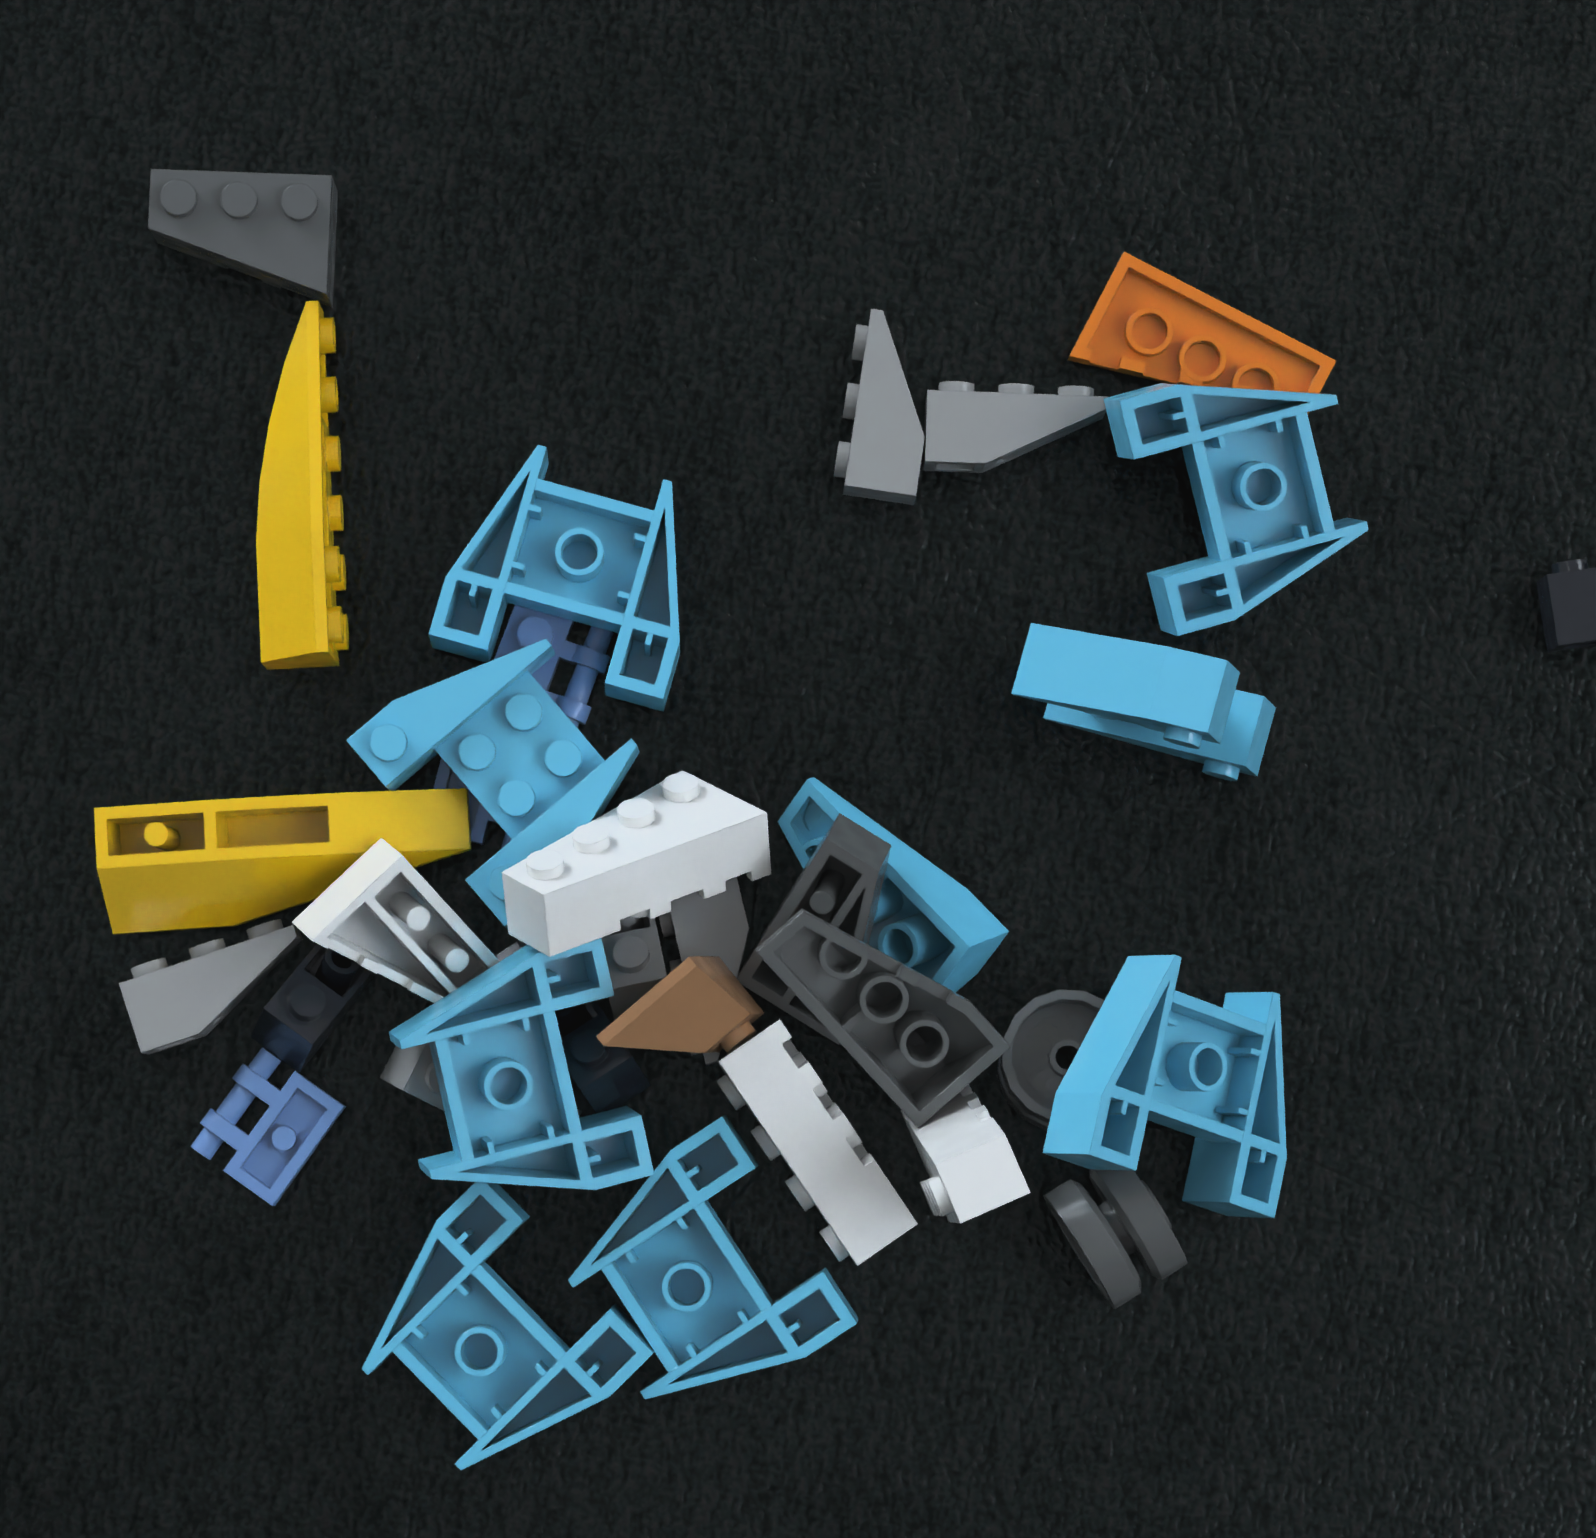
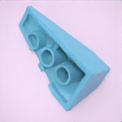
M815 777L807 779L778 820L802 868H805L839 813L889 843L891 849L869 945L956 993L979 973L1009 931L966 887Z

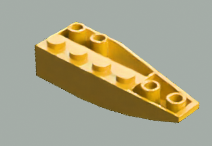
M318 300L306 301L284 362L269 420L259 482L256 533L261 663L267 670L339 666V650H349L347 614H343L342 607L337 606L336 591L346 590L345 556L340 554L339 546H334L333 531L344 530L343 501L341 495H332L331 472L341 471V448L339 435L329 436L328 413L338 412L339 410L338 385L336 376L327 377L326 354L336 353V332L334 318H324V312Z
M467 788L283 795L94 808L97 872L113 934L233 927L312 902L380 838H383L401 853L414 868L472 850Z

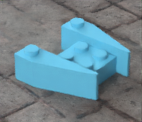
M1159 383L1103 399L1118 457L1135 460L1182 447L1208 556L1147 573L1160 629L1163 632L1180 636L1234 621L1369 530L1367 521L1352 518L1333 521L1307 412L1338 404L1336 395Z
M537 445L445 576L429 630L432 648L487 663L492 659L508 603L619 633L605 679L606 696L664 712L680 656L672 481L663 479L655 510H650L545 481L544 478L549 465L547 447Z
M1035 623L1030 624L1011 693L1015 696L1047 703L1043 717L1045 720L1204 764L1203 773L1229 781H1237L1239 772L1258 776L1276 707L1265 696L1236 690L1240 672L1228 660L1168 646Z
M547 639L393 700L346 740L389 791H395L439 754L505 831L511 841L467 877L465 881L507 929L502 872L526 859L531 853L542 850L572 833L577 827L588 824L600 817L640 753L637 744L631 738L609 758L604 760L536 681L532 674L555 655L554 649Z
M602 938L551 957L529 945H525L389 1031L390 1041L400 1049L429 1043L453 1146V1151L418 1159L420 1169L431 1179L598 1190L655 1175L642 1116L628 1106H623L579 1118L561 1040L556 1010L614 996Z
M1177 955L1128 956L1055 1093L1043 1153L1088 1169L1136 1171L1146 1123L1149 1120L1195 1137L1182 1201L1225 1216L1275 1218L1287 1161L1280 994L1275 992L1226 993L1222 1008L1175 990L1182 957Z
M727 1115L721 1116L668 1152L654 1170L655 1175H651L568 1279L571 1286L575 1287L599 1270H602L667 1370V1372L647 1384L640 1391L644 1399L805 1358L856 1325L859 1320L826 1267L773 1302L707 1199L759 1166Z
M475 1182L436 1220L362 1367V1370L369 1375L394 1353L478 1439L455 1463L460 1470L610 1397L654 1353L639 1327L616 1303L569 1348L485 1262L530 1217L497 1183Z

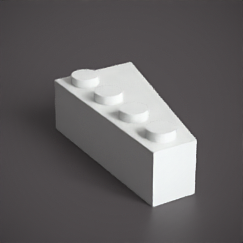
M683 770L672 774L659 784L632 799L623 801L618 807L588 824L577 827L572 833L542 850L531 853L526 859L502 872L508 934L551 957L620 931L621 919L627 917H649L653 919L671 912L672 900L699 891V895L704 899L726 891V880L745 873L751 881L770 875L771 863L767 812Z
M779 1019L721 1059L719 1065L725 1075L716 1080V1082L736 1111L747 1105L760 1125L750 1132L769 1160L772 1161L779 1155L785 1160L794 1174L785 1183L804 1211L815 1205L826 1220L828 1226L819 1233L838 1261L841 1262L850 1256L858 1266L918 1223L870 1153H867L861 1144V1139L835 1102H832L826 1088L822 1084L823 1082L802 1053L797 1051L790 1040L792 1036Z
M969 1084L919 1128L901 1110L929 1175V1178L921 1181L920 1185L934 1216L939 1215L943 1217L946 1215L949 1222L963 1223L1031 1193L1005 1133L994 1118L990 1117L986 1107L981 1105L975 1092H972Z

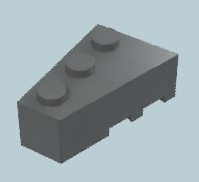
M151 169L148 229L158 244L217 266L242 272L261 279L263 283L277 288L288 289L312 298L315 301L318 300L320 304L333 308L338 190L332 175Z
M840 813L749 953L737 976L738 981L743 986L838 1045L840 1042L756 953L755 949L800 909L806 910L869 945L891 845Z

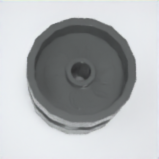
M1059 989L1035 997L1015 1014L1004 1036V1039L1011 1047L997 1059V1078L1005 1100L1023 1120L1045 1131L1048 1130L1055 1093L1067 1072V1069H1063L1057 1064L1056 1055L1059 1050H1067L1068 1059L1075 1057L1105 1000L1086 991Z
M1089 1169V1178L1102 1202L1099 1206L1096 1205L1080 1183L1071 1179L1049 1191L1043 1197L1054 1219L1089 1276L1111 1307L1116 1309L1141 1293V1279L1128 1255L1134 1253L1145 1270L1151 1276L1161 1280L1182 1268L1188 1262L1177 1238L1171 1230L1172 1226L1167 1215L1147 1184L1140 1180L1134 1171Z

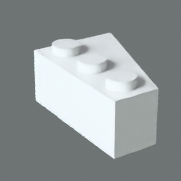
M380 838L292 921L311 941L327 949L334 950L357 962L360 966L385 976L433 1003L500 962L406 858L383 838Z

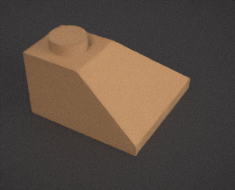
M689 956L596 1037L603 1046L693 1053H713L724 1049L727 1054H730L755 1035L757 1031L751 1024L762 1016L764 1012L719 956Z

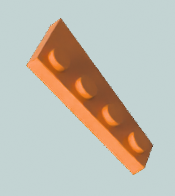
M1123 252L1068 358L1069 361L1166 384L1320 393L1336 363V360L1126 252Z

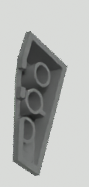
M800 909L755 949L756 953L918 1128L1011 1047L970 1000L804 909Z

